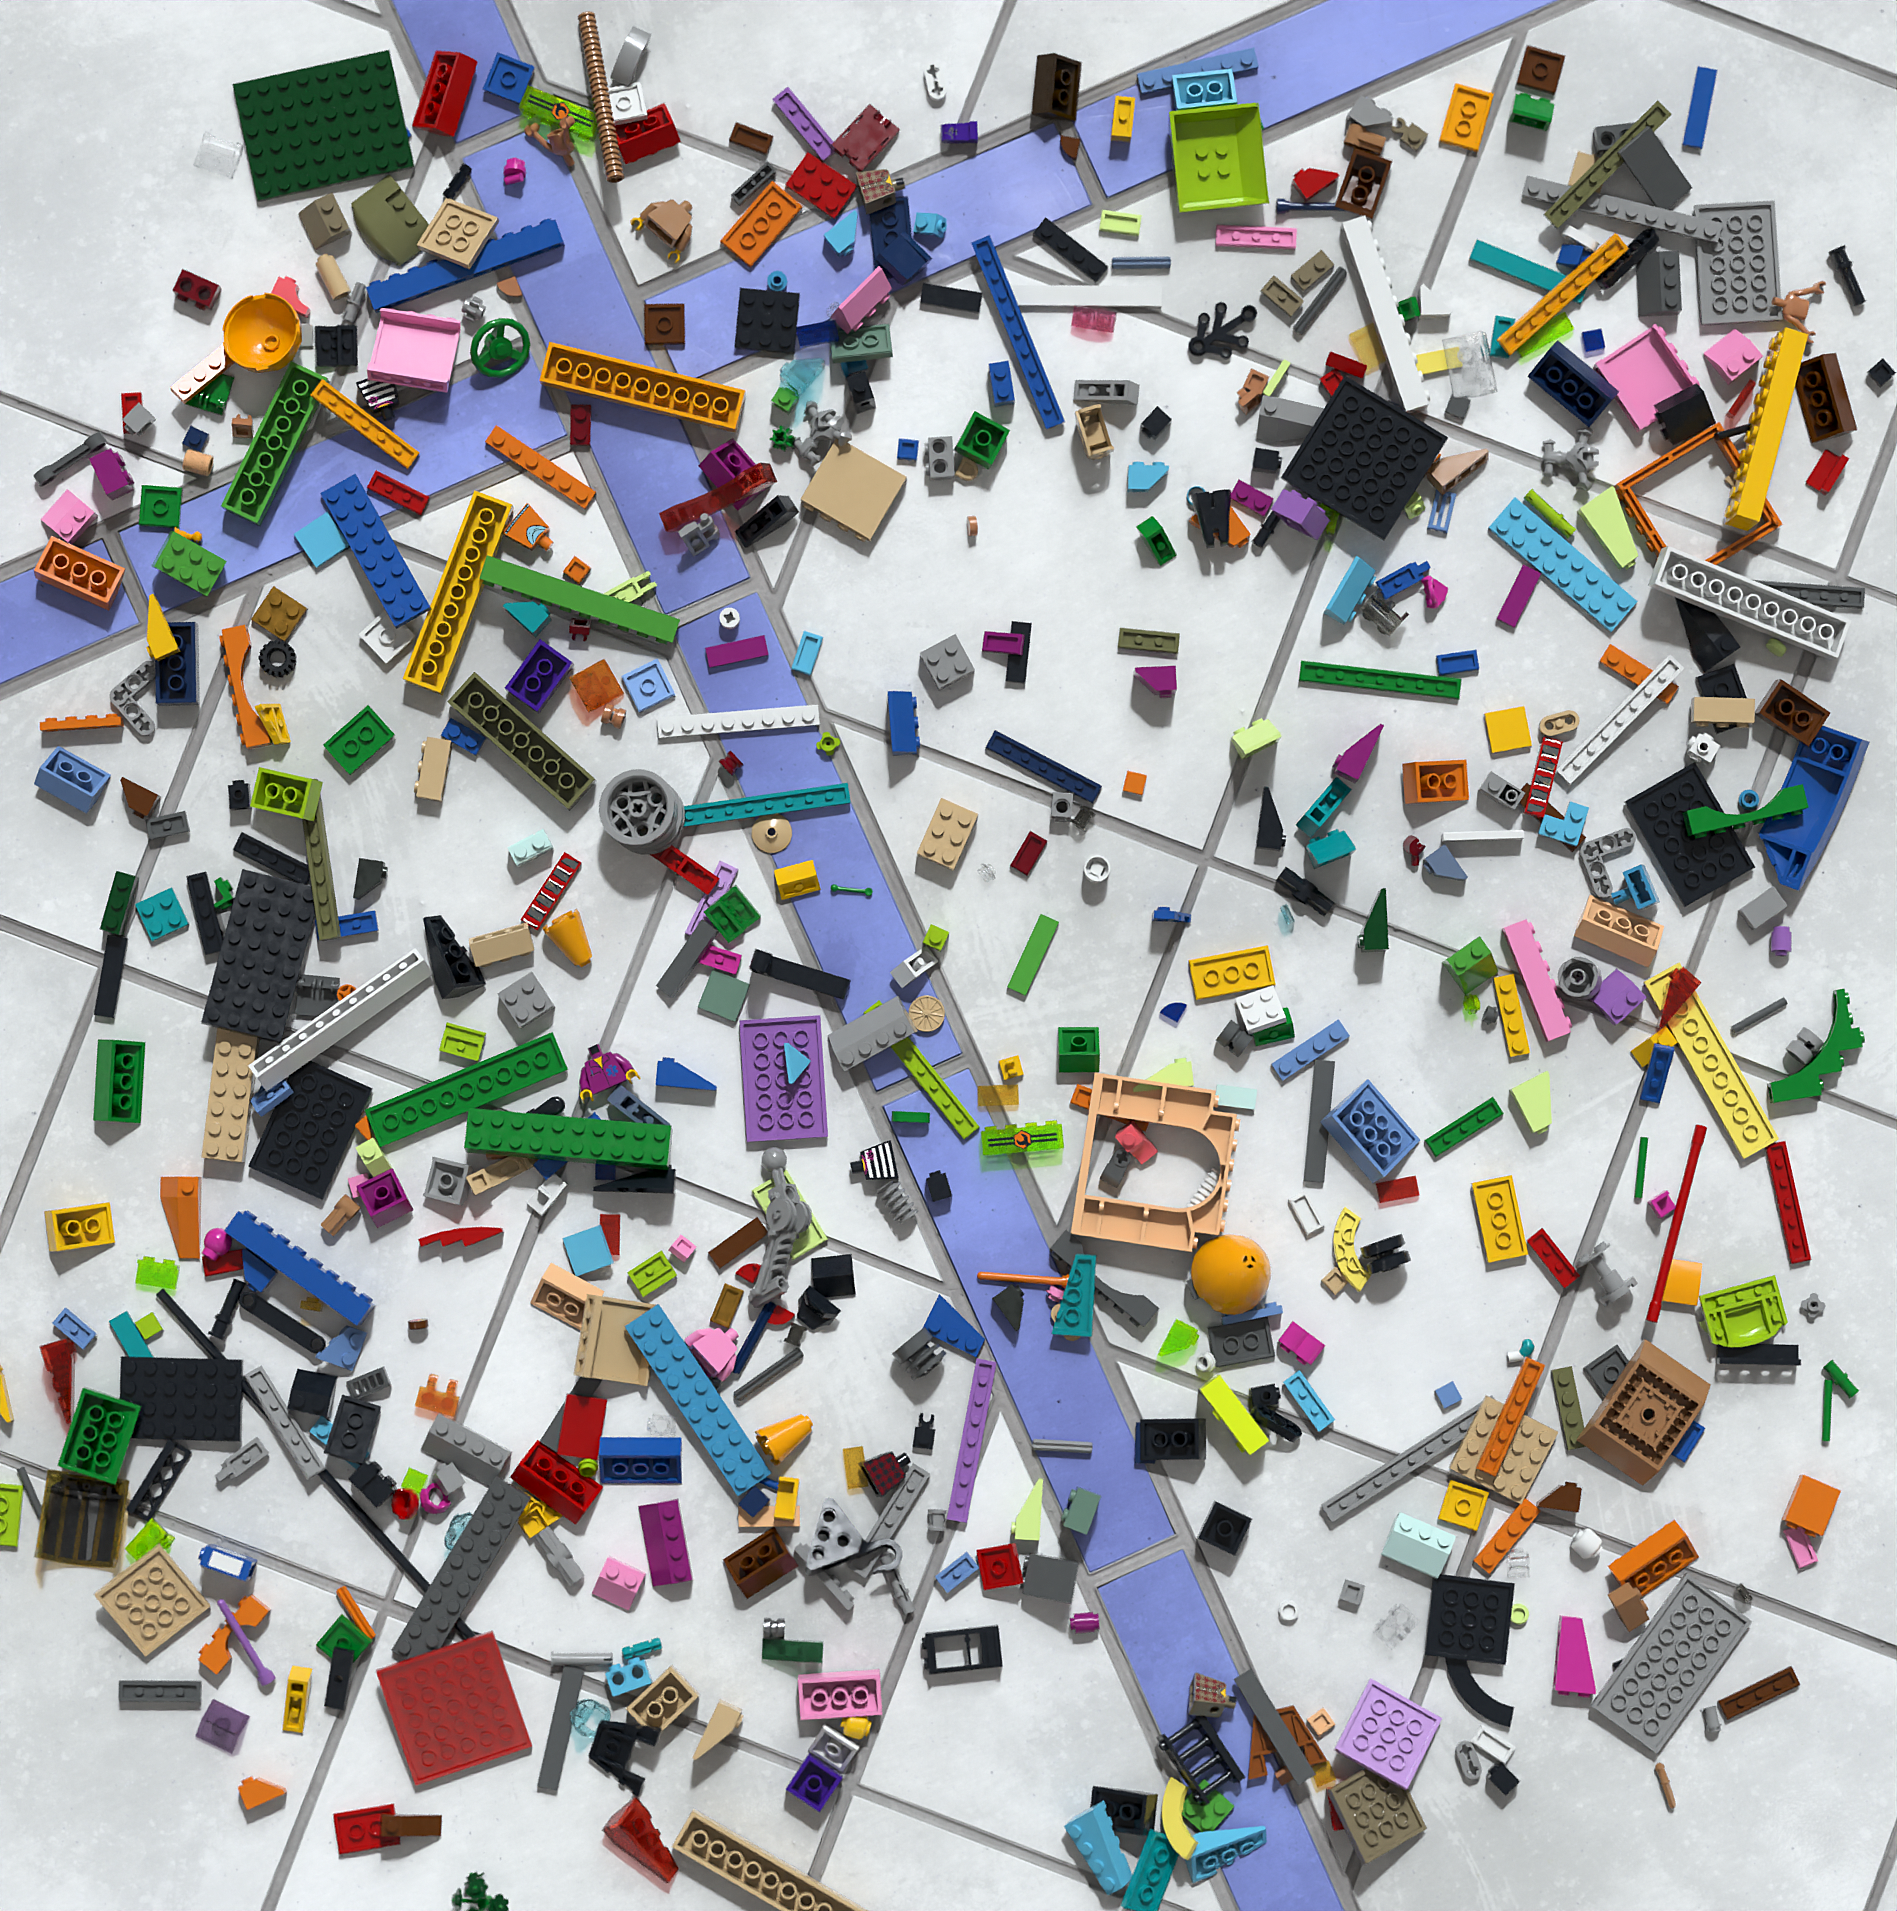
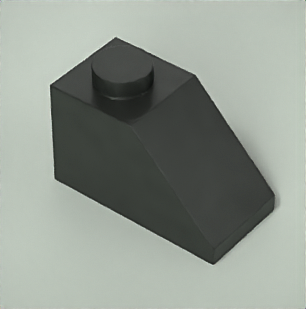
M359 858L353 894L354 899L360 900L382 884L388 872L385 862Z
M1011 1284L992 1299L1014 1330L1017 1331L1020 1329L1024 1304L1022 1296L1025 1294L1018 1285L1014 1287Z

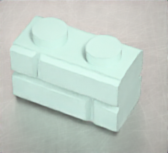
M544 829L508 847L518 867L554 849Z

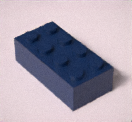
M1558 340L1527 376L1587 427H1590L1620 392Z
M167 622L180 652L160 661L155 659L156 704L159 706L200 705L198 624L196 622Z

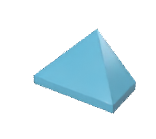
M784 1043L789 1084H794L811 1061L789 1043Z

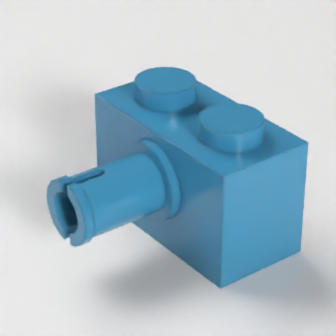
M1642 864L1622 872L1627 882V887L1611 893L1612 898L1619 897L1613 900L1616 905L1633 898L1638 910H1643L1660 902L1646 867Z

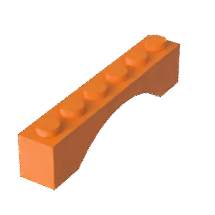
M240 625L221 629L222 635H219L220 643L226 650V655H223L225 666L229 667L231 673L228 675L230 687L233 686L235 694H232L234 706H237L239 714H236L238 726H242L243 733L240 734L241 743L246 745L247 749L272 745L271 737L260 717L252 709L244 690V665L252 647L248 627Z

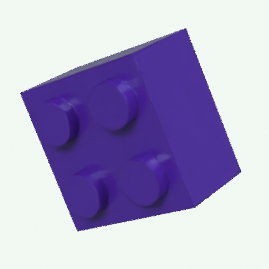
M808 1753L788 1783L786 1790L820 1812L843 1778V1775Z

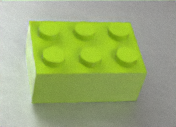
M259 767L250 807L314 821L323 782Z

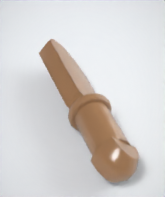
M1659 1762L1655 1765V1770L1658 1773L1669 1807L1675 1808L1676 1803L1669 1784L1670 1780H1668L1664 1764Z

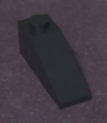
M777 495L740 526L735 533L743 546L747 548L785 525L799 511L789 496Z
M1264 787L1255 848L1280 851L1281 847H1285L1286 835H1283V827L1269 787Z

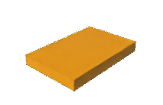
M1455 83L1439 142L1478 152L1494 94Z

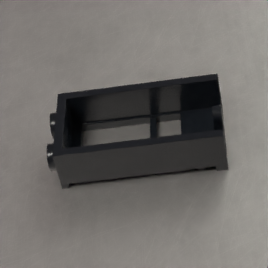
M998 1624L925 1632V1637L922 1638L923 1650H927L928 1658H924L925 1670H929L930 1675L1003 1667ZM980 1633L983 1663H971L970 1637L968 1634ZM965 1635L964 1640L967 1645L969 1665L937 1668L934 1638Z

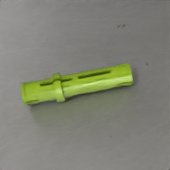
M1533 489L1524 496V499L1551 522L1553 528L1556 527L1563 533L1567 539L1577 530L1563 518L1564 515L1562 513L1559 514Z

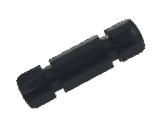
M464 163L461 165L459 172L455 174L449 183V188H446L443 192L445 198L453 200L456 195L455 192L459 191L466 180V176H469L472 169L470 166Z

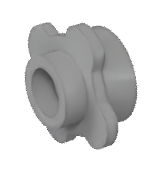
M1812 1293L1809 1298L1801 1302V1307L1805 1308L1809 1317H1816L1820 1310L1825 1309V1303L1818 1299L1816 1293Z

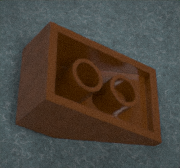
M1355 147L1335 207L1373 219L1393 160Z
M1782 679L1774 681L1755 710V715L1795 740L1809 746L1830 715V712Z

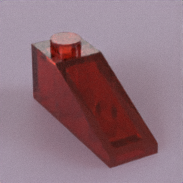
M1681 967L1679 970L1675 968L1668 976L1670 980L1666 986L1656 1026L1658 1029H1662L1702 983L1684 967Z

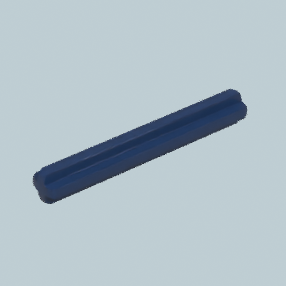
M772 1301L764 1305L737 1355L733 1373L740 1374L776 1308V1304Z

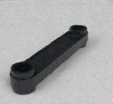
M244 1292L240 1295L239 1304L243 1309L305 1349L317 1354L326 1348V1341L322 1336L257 1294ZM246 1295L253 1297V1304L249 1307L244 1304V1297ZM314 1339H319L322 1342V1347L319 1350H314L312 1347Z

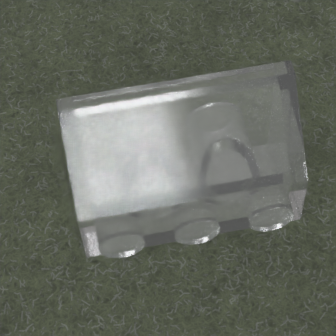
M1477 331L1442 340L1454 399L1479 397L1498 392L1485 332Z

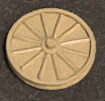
M924 995L912 1002L909 1008V1016L916 1029L930 1032L941 1026L944 1021L945 1010L943 1004L937 998Z

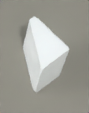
M301 324L302 343L300 346H314V326L312 324Z

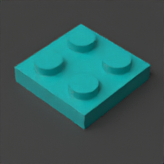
M172 887L135 904L151 941L189 925Z

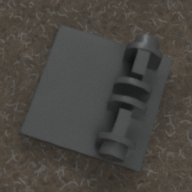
M299 974L295 1014L319 1016L338 1002L337 991L340 978Z

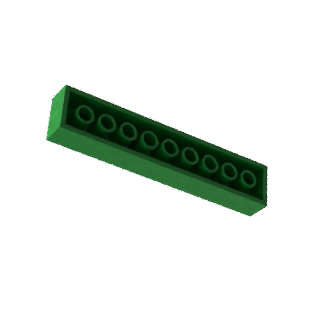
M468 1108L464 1149L466 1153L669 1170L673 1130L671 1125Z

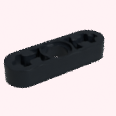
M1257 1404L1250 1411V1415L1255 1422L1290 1442H1295L1302 1435V1431L1297 1424L1262 1404Z

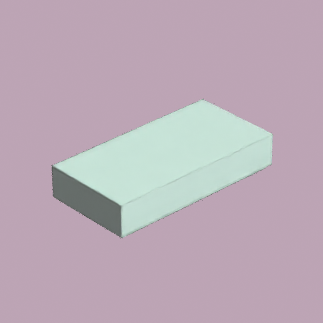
M1217 1084L1215 1095H1219L1218 1105L1255 1110L1257 1089Z

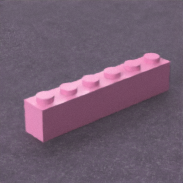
M1527 919L1502 929L1546 1042L1571 1033V1021L1568 1016L1565 1017L1563 1009H1565L1561 997L1557 998L1555 993L1557 986L1554 979H1550L1548 975L1550 968L1547 961L1542 960L1540 955L1543 951L1539 941L1535 942L1533 937L1535 930L1532 923H1528Z

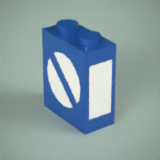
M215 1544L202 1547L198 1557L201 1560L199 1565L243 1581L251 1579L257 1563V1559Z

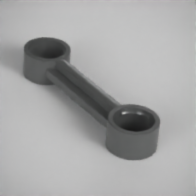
M101 432L91 435L82 445L53 464L41 468L33 477L40 487L47 485L58 474L88 454L103 448L107 444L106 439Z

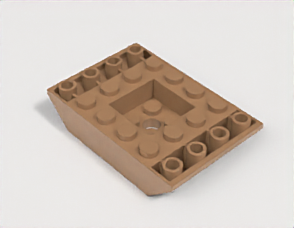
M1644 1339L1577 1438V1441L1643 1486L1660 1471L1705 1404L1711 1384ZM1650 1408L1653 1411V1416L1651 1419L1646 1420L1643 1417V1412Z

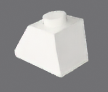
M925 946L900 963L890 973L901 988H904L935 965L938 960L929 948Z

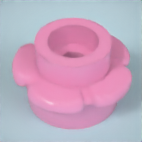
M1051 1285L1049 1290H1046L1049 1293L1048 1298L1059 1302L1060 1299L1062 1300L1064 1294L1062 1289Z

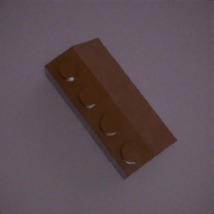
M1836 353L1822 354L1801 362L1795 385L1811 442L1816 443L1856 431L1857 426Z

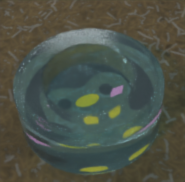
M1288 905L1280 906L1287 924L1294 923L1295 920Z

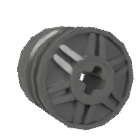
M925 1327L892 1353L899 1364L908 1360L911 1362L905 1370L907 1373L915 1367L917 1372L911 1376L913 1381L928 1374L940 1364L943 1357L947 1354L944 1350L937 1355L934 1353L940 1346L939 1343L932 1347L927 1345L933 1336Z

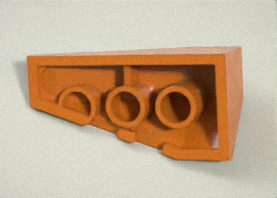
M161 1177L160 1198L179 1258H200L202 1177Z

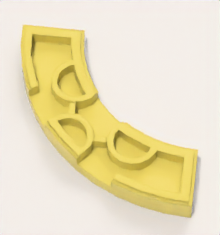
M1344 1207L1334 1229V1255L1344 1278L1355 1290L1360 1292L1371 1277L1361 1265L1354 1250L1355 1232L1361 1218Z
M1171 1777L1166 1786L1162 1803L1163 1826L1173 1848L1183 1858L1189 1860L1199 1843L1191 1836L1182 1819L1184 1800L1189 1787Z

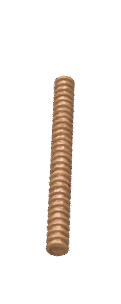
M587 11L579 14L577 18L579 20L583 49H585L584 54L587 71L589 72L590 89H592L591 94L593 95V106L596 112L595 117L597 118V129L600 135L599 140L601 141L600 146L602 147V157L604 158L606 180L611 183H617L624 179L620 151L617 145L618 140L616 139L617 134L615 123L613 122L614 117L612 116L613 111L611 110V100L609 99L610 94L608 93V83L606 82L607 77L605 76L606 71L604 70L605 66L602 59L603 55L599 42L595 13Z

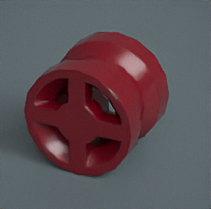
M729 751L724 759L718 761L731 776L735 774L737 768L744 766L732 751Z

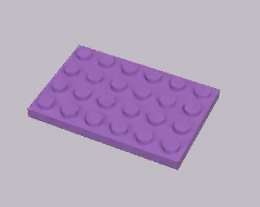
M820 1015L739 1020L747 1142L828 1137ZM784 1043H789L811 1061L794 1084H789Z

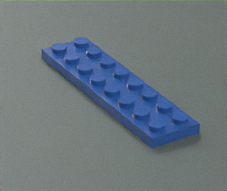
M354 474L321 492V496L395 628L397 629L431 610L429 603L357 475Z

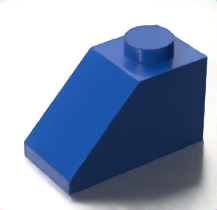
M244 1248L242 1256L245 1280L249 1282L247 1286L255 1293L258 1290L264 1292L278 1275V1272L248 1248Z

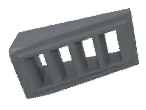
M385 1367L378 1368L346 1382L352 1398L356 1399L391 1386ZM378 1373L380 1374L381 1380L383 1382L382 1385H379V1382L377 1380L376 1374ZM372 1376L375 1388H372L368 1377ZM361 1380H365L368 1391L364 1390ZM357 1382L361 1391L360 1394H357L353 1383Z

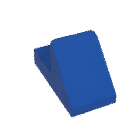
M1562 244L1556 264L1575 269L1592 252L1583 250L1584 246Z

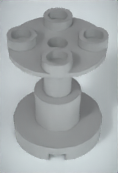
M1603 1241L1594 1248V1253L1591 1255L1586 1253L1577 1259L1578 1265L1576 1267L1579 1268L1590 1261L1601 1276L1599 1282L1607 1294L1600 1301L1604 1306H1607L1609 1301L1613 1303L1630 1291L1629 1287H1635L1638 1283L1633 1276L1623 1281L1616 1269L1611 1271L1600 1255L1610 1246L1609 1243L1605 1244Z

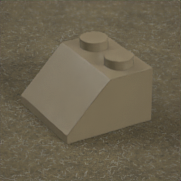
M333 193L313 201L298 213L315 250L352 233Z

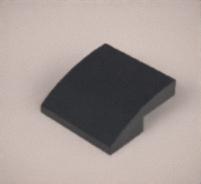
M357 325L314 327L315 367L358 366Z

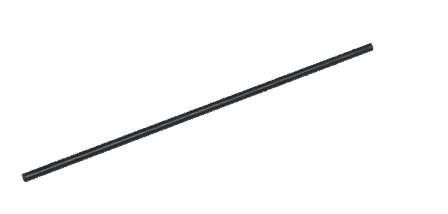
M161 1289L156 1294L160 1301L213 1359H227L164 1289ZM243 1378V1393L269 1420ZM325 1469L317 1474L418 1587L426 1593L431 1584L330 1472ZM459 1617L454 1626L464 1638L469 1639L477 1636Z

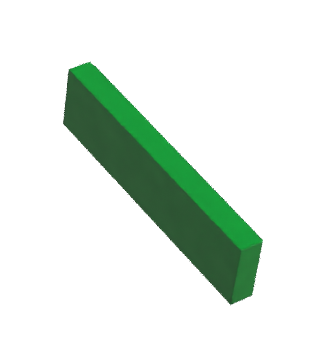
M1491 1097L1424 1141L1433 1155L1437 1157L1504 1113L1494 1097Z

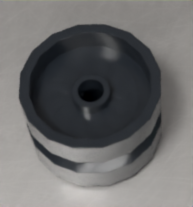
M1402 1234L1360 1248L1363 1258L1377 1257L1376 1260L1368 1262L1366 1265L1369 1275L1381 1271L1382 1273L1411 1261L1407 1250L1396 1253L1394 1249L1400 1248L1405 1244Z

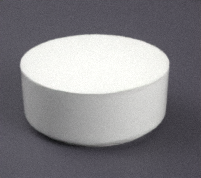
M1286 1600L1280 1604L1278 1611L1282 1619L1293 1621L1298 1617L1299 1607L1295 1602Z

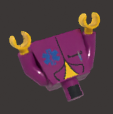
M599 1044L588 1048L592 1059L584 1063L585 1066L581 1069L579 1085L582 1103L585 1104L584 1099L586 1097H590L593 1102V1095L627 1080L630 1084H633L631 1079L635 1076L639 1080L641 1078L637 1071L634 1070L630 1061L620 1054H612L611 1051L603 1054Z

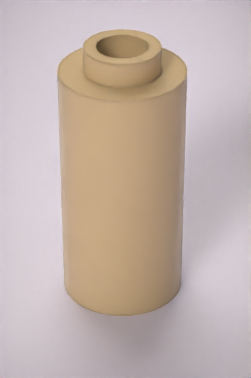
M324 254L318 257V262L315 266L334 301L339 300L350 294L351 290L333 255L328 256V254Z

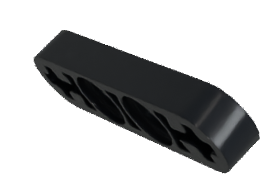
M1650 228L1641 232L1627 246L1629 249L1595 279L1601 289L1612 287L1657 245L1659 236L1654 229Z

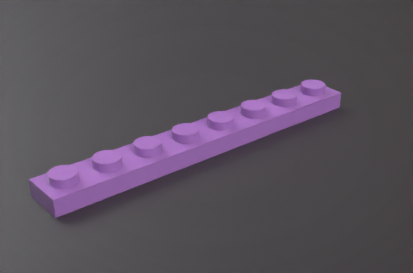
M976 1358L947 1519L967 1523L997 1363L994 1361Z

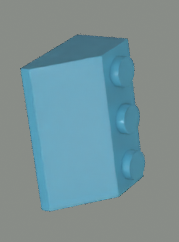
M1232 69L1172 75L1175 111L1237 104Z
M1356 556L1323 613L1343 625L1346 621L1351 622L1356 614V611L1353 610L1356 604L1361 605L1366 596L1363 593L1367 586L1371 588L1376 579L1373 576L1376 570Z

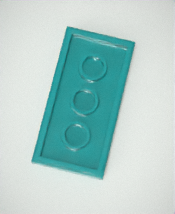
M1150 1829L1121 1903L1123 1908L1132 1911H1158L1179 1857V1853L1170 1844L1166 1834Z

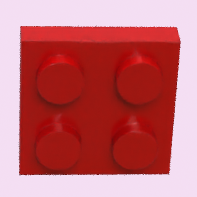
M1016 1543L976 1550L984 1590L1023 1583Z

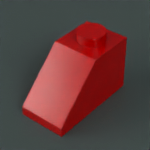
M1308 168L1305 171L1301 169L1293 175L1292 185L1306 203L1339 179V174L1314 168Z

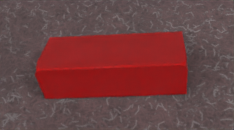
M1331 351L1325 363L1327 366L1361 379L1367 369L1366 364Z

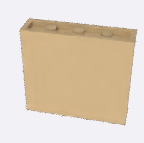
M835 439L800 499L804 503L802 506L811 512L816 510L821 513L820 517L828 522L831 520L838 523L837 527L841 530L854 532L855 537L862 542L866 540L871 542L875 531L899 490L904 486L907 477L849 443L841 447L838 444L839 440Z
M587 1294L573 1375L647 1386L651 1376L650 1364L624 1326L656 1305Z

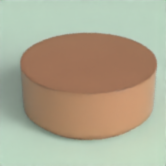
M967 516L969 536H977L978 524L975 516Z

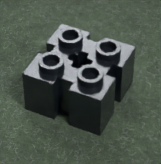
M368 1460L348 1479L378 1508L397 1490L395 1485L397 1483L391 1476L385 1477L381 1473L383 1468L375 1460L372 1462Z

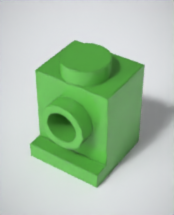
M779 387L771 400V404L789 415L799 397L789 388Z

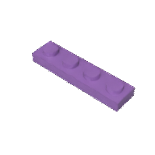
M789 87L773 98V102L823 162L835 153L830 148L833 140Z

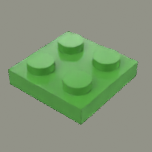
M1203 1778L1198 1785L1202 1790L1209 1783ZM1215 1790L1206 1796L1210 1803L1201 1806L1193 1800L1191 1796L1193 1793L1191 1792L1184 1800L1182 1815L1201 1832L1213 1831L1233 1809L1234 1805L1220 1792Z

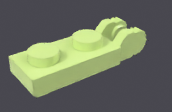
M647 571L636 578L632 577L604 594L631 603L644 596V593L657 587L656 582H651L642 589L639 587L638 582L646 580L651 576L650 572Z

